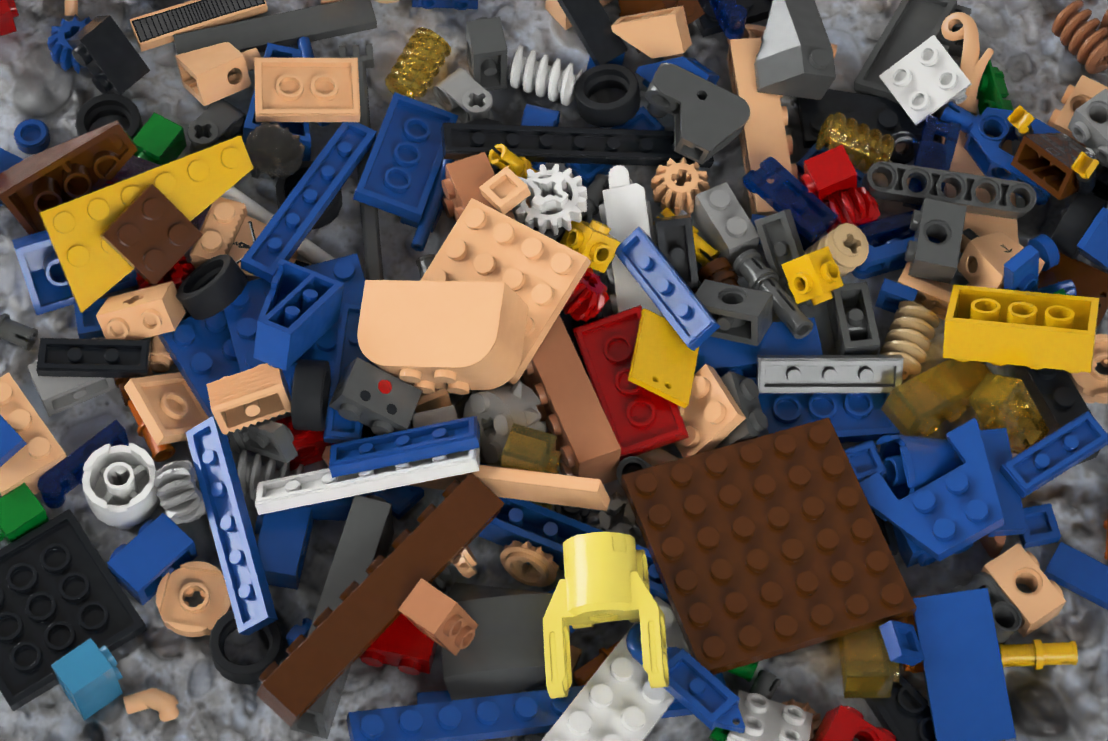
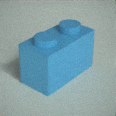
M91 638L51 665L63 692L84 721L123 694L118 682L123 676L116 667L117 661L105 645L98 648Z

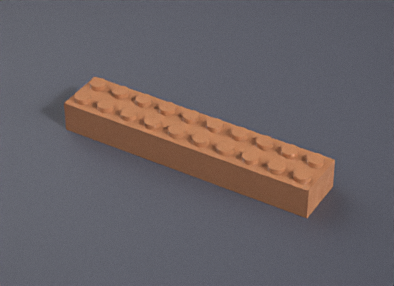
M485 152L445 164L446 179H443L441 183L446 197L442 198V204L448 218L453 217L455 222H457L471 198L498 211L482 196L479 189L481 185L495 175ZM512 210L505 214L516 220ZM559 314L522 374L520 381L531 388L540 399L541 404L536 405L541 414L540 422L546 421L548 445L553 453L558 451L562 460L559 464L561 474L600 479L604 485L617 480L616 472L620 461L621 447Z

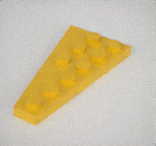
M241 135L39 213L80 313L84 312L134 270L100 236L102 232L149 184H153L191 222L254 169Z

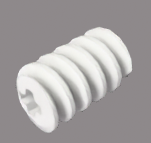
M519 45L513 55L508 71V79H510L512 88L517 89L523 84V90L526 93H530L535 89L536 95L540 98L544 97L548 92V99L555 102L560 97L561 104L568 106L575 98L576 81L583 74V68L577 75L573 74L574 64L570 62L565 70H562L560 58H557L553 65L550 66L548 65V54H544L540 61H536V50L534 49L531 50L527 57H524V47Z

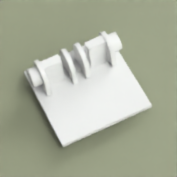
M935 35L931 36L879 75L916 126L949 101H953L956 104L964 102L967 98L965 94L966 88L972 85Z
M739 690L738 697L740 701L738 707L745 725V732L738 733L729 730L726 741L810 740L813 713L806 712L795 705H785L769 700L758 693H748Z

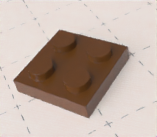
M149 184L100 236L151 286H155L203 234L153 184Z

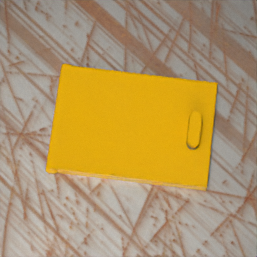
M643 308L628 381L686 408L689 405L699 347L695 351L688 348L665 318Z

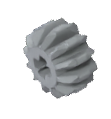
M189 460L173 461L155 471L154 485L157 489L156 495L160 499L161 506L165 509L166 516L171 518L176 525L193 522L207 514L195 467Z

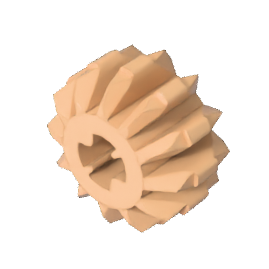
M685 157L681 159L680 163H676L670 158L666 166H658L656 174L651 180V188L653 191L652 198L654 202L661 203L662 211L665 208L674 209L673 212L676 216L680 214L681 210H684L689 215L694 212L696 194L710 189L707 182V171H700V166L697 162L689 165Z

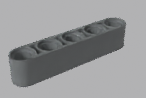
M887 161L874 163L862 179V187H865L875 199L922 205L924 199L929 198L967 206L966 212L1009 219L1023 217L1035 206L1037 201L1034 188L1025 182ZM872 174H884L888 180V186H876L872 180ZM907 179H918L922 184V191L912 192L907 186ZM943 183L952 184L956 189V197H946L941 191V185ZM977 188H983L989 192L991 198L989 203H983L977 199ZM1011 193H1017L1023 197L1025 201L1024 208H1017L1011 203Z

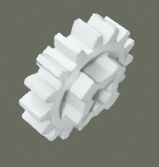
M541 164L540 172L537 173L530 168L527 169V179L519 178L528 186L531 195L512 209V212L515 213L516 221L520 223L525 222V225L532 229L537 227L539 233L543 235L546 229H551L554 236L558 235V228L562 226L567 231H570L572 229L571 221L578 223L582 221L581 212H587V189L585 186H582L581 176L573 178L572 169L570 168L566 169L563 173L559 172V164H555L552 170H547L545 165ZM567 192L571 194L572 200L568 199ZM527 199L530 200V208L526 204Z

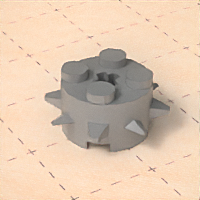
M518 381L514 386L510 383H505L491 390H481L479 392L472 390V394L465 404L463 418L477 416L480 426V457L489 464L506 460L512 469L521 470L523 454L529 451L538 454V447L544 439L546 421L540 422L541 414L536 406L541 404L540 399L531 388L521 381Z

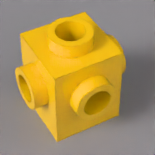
M592 219L590 223L583 220L580 223L571 221L572 229L565 231L560 243L586 256L591 261L588 268L591 267L594 270L605 273L609 263L615 257L620 241L609 234L610 227L597 220Z
M828 246L781 264L789 289L797 304L810 299L813 306L833 298L831 291L844 286L840 277V270L834 262Z

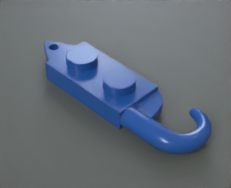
M638 622L628 631L626 644L632 657L643 666L640 622ZM667 648L669 685L663 688L709 729L713 730L715 727L744 733L745 725L738 707L740 698L683 648Z

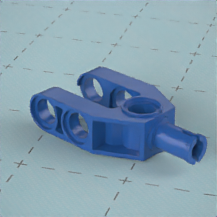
M950 101L940 120L966 133L967 141L964 148L983 174L987 177L1028 183L1036 192V204H1046L1052 195L1012 166L1011 163L1014 156L1001 149L1006 140L1018 141L1015 133L1016 128L1007 120L1013 110L987 107L982 115L978 114L976 116L956 105L955 102ZM1036 118L1031 122L1035 134L1061 133Z

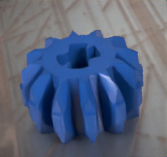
M75 14L73 21L68 22L62 18L61 26H52V36L48 37L47 41L48 48L51 51L52 60L55 64H60L64 71L74 67V70L79 74L81 67H83L73 57L71 53L73 48L67 40L91 22L90 17L80 21V18Z

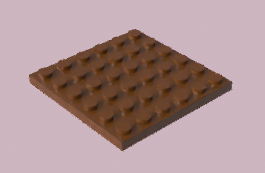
M829 417L622 475L621 484L689 652L693 658L713 675L915 614L917 607Z

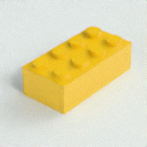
M953 284L945 318L943 358L954 359L958 362H989L996 366L1007 364L1027 366L1035 370L1048 368L1064 370L1068 373H1091L1099 298Z

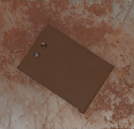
M1059 252L1060 259L1058 265L1047 271L1040 272L1038 288L1065 280H1072L1076 287V296L1099 298L1098 328L1108 310V274Z

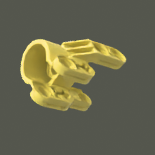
M591 532L576 535L563 542L565 579L559 580L543 617L545 674L550 699L568 697L569 688L572 685L569 626H572L573 629L594 627L595 623L629 620L630 623L640 622L643 668L648 674L650 687H668L669 668L665 615L650 592L648 563L645 551L643 549L636 550L635 538L633 536L619 532Z

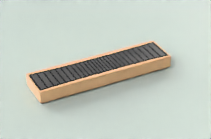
M190 0L130 19V24L140 50L143 52L174 42L173 35L241 21L268 12V7L265 0Z

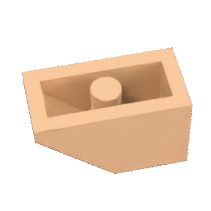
M683 6L623 16L611 25L613 33L651 59L663 57L664 60L682 57L683 53L692 45Z

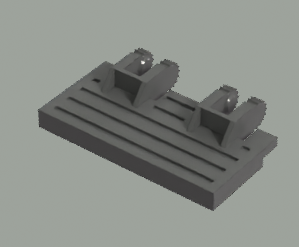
M902 0L856 77L854 90L871 96L887 98L899 104L879 75L933 35H935L949 55L962 58L964 39L958 41L945 39L942 35L941 27L945 18L952 13L963 12L970 16L971 8L957 5V0ZM963 24L954 25L952 32L960 30Z

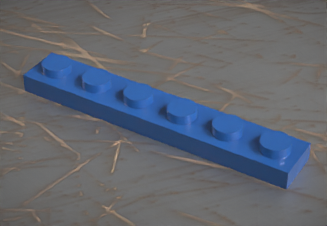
M342 122L241 259V269L269 283L272 282L273 276L277 272L279 259L290 260L376 140L377 131L358 122Z
M214 416L188 430L185 434L239 634L249 636L278 620L229 440L227 435L221 433Z

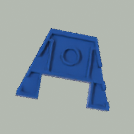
M976 418L946 433L947 441L964 464L908 496L898 500L879 472L859 482L870 508L874 510L875 514L884 521L888 520L899 528L904 536L939 562L1005 525Z

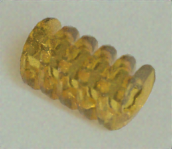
M423 27L415 29L403 52L397 58V62L391 68V73L385 78V85L392 94L396 92L412 99L424 97L427 94V87H430L433 83V77L438 75L439 67L444 65L445 57L450 55V45L430 29Z
M837 112L834 115L830 114L822 124L815 146L817 150H821L827 143L829 144L828 150L843 144L848 156L850 154L853 155V166L857 167L863 159L865 160L863 170L867 172L876 162H889L894 149V138L889 134L882 136L880 130L875 128L870 130L869 125L865 123L858 125L856 119L851 117L846 119L845 114Z

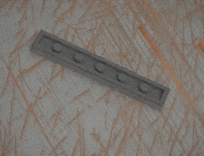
M342 0L173 35L177 55L223 42L231 43L240 52L252 48H257L259 52H264L267 43L288 47L297 45V40L301 37H309L310 42L375 29L377 28V21L371 0Z

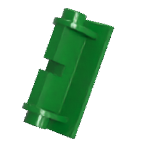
M989 60L983 72L976 97L978 99L979 114L981 115L987 107L1013 110L1011 100L1002 99L1009 95L1004 74L998 67H992L991 60Z

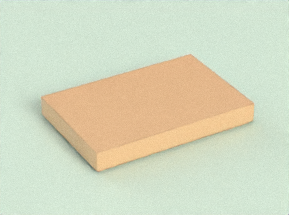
M254 57L256 122H360L358 58Z

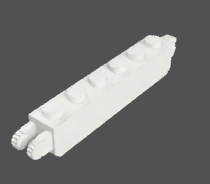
M621 164L613 166L608 172L610 189L602 190L604 204L599 205L602 223L611 228L609 234L620 241V244L636 228L640 227L656 245L651 204L646 198L644 187L637 183L633 184L625 166H621ZM615 254L612 263L607 267L610 285L615 284L616 294L610 295L613 313L616 314L641 305L642 309L646 308L665 318Z

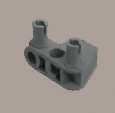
M661 63L645 92V97L650 102L647 109L651 116L663 118L667 113L674 116V151L701 165L736 139L750 116L749 105L743 98L672 63Z

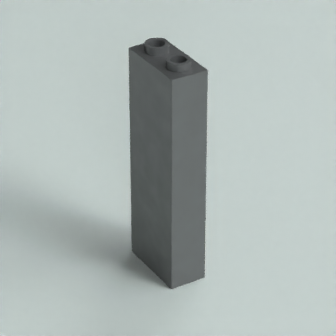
M366 495V497L354 496L308 636L316 629L313 622L328 607L334 611L343 602L339 597L353 581L361 584L369 576L365 572L366 569L379 555L382 554L385 558L387 557L394 536L392 504L387 503L385 499L376 495ZM351 666L290 727V730L328 739Z

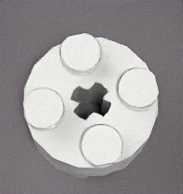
M128 443L129 446L117 445L112 447L110 444H106L94 451L83 466L82 486L91 511L98 520L119 530H130L135 525L151 517L160 502L154 485L156 471L154 460L145 449L134 443Z

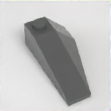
M772 0L767 25L761 38L762 43L754 63L757 92L821 100L835 80L836 73L833 49L815 0Z

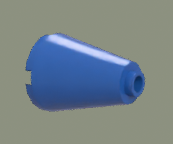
M889 434L879 438L875 445H881L879 455L887 470L884 480L898 500L964 464L947 439Z

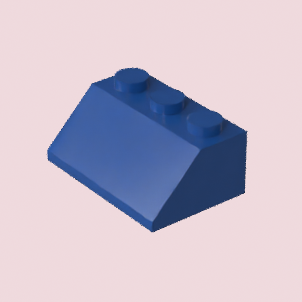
M46 230L12 240L36 316L76 303ZM132 270L104 295L138 285L136 271Z

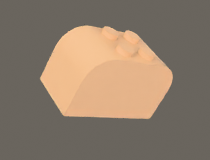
M365 280L357 330L358 344L366 358L378 368L420 389L424 394H432L435 392V389H447L448 392L458 395L469 394V390H491L508 382L520 366L529 307L505 282Z

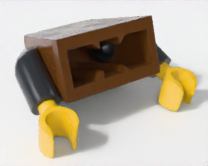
M1019 105L1007 118L1016 128L1015 133L1020 143L1011 165L1058 200H1062L1076 192L1083 195L1091 193L1097 179L1095 169L1100 163L1091 148L1083 147L1063 133L1035 134L1031 126V122L1035 118Z

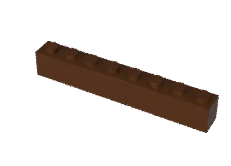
M472 473L462 482L456 478L442 493L445 499L440 505L436 507L431 503L417 518L420 525L412 533L405 529L391 545L395 550L387 558L382 554L379 555L365 571L369 576L361 584L353 581L339 597L343 602L334 611L330 607L326 608L313 622L316 629L307 638L303 634L299 635L286 650L289 656L280 665L274 661L259 676L258 679L262 683L256 695L290 727L306 713L402 614L398 609L419 580L422 578L431 584L497 517L505 503Z

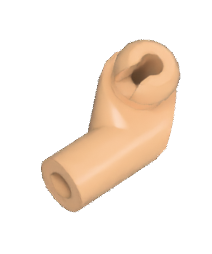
M150 688L123 696L127 715L149 708L158 711L159 719L163 722L174 720L179 715V709L177 708L179 702L176 697L158 688Z

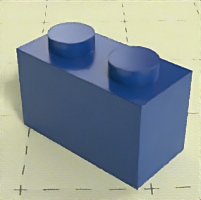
M301 506L257 516L255 534H259L257 546L268 585L298 590L314 525L312 507Z
M162 513L155 520L150 519L145 522L139 529L138 535L128 544H122L117 547L111 554L107 565L116 581L143 606L156 594L160 581L168 572L171 574L174 570L179 569L181 564L193 561L198 554L194 541L169 517Z

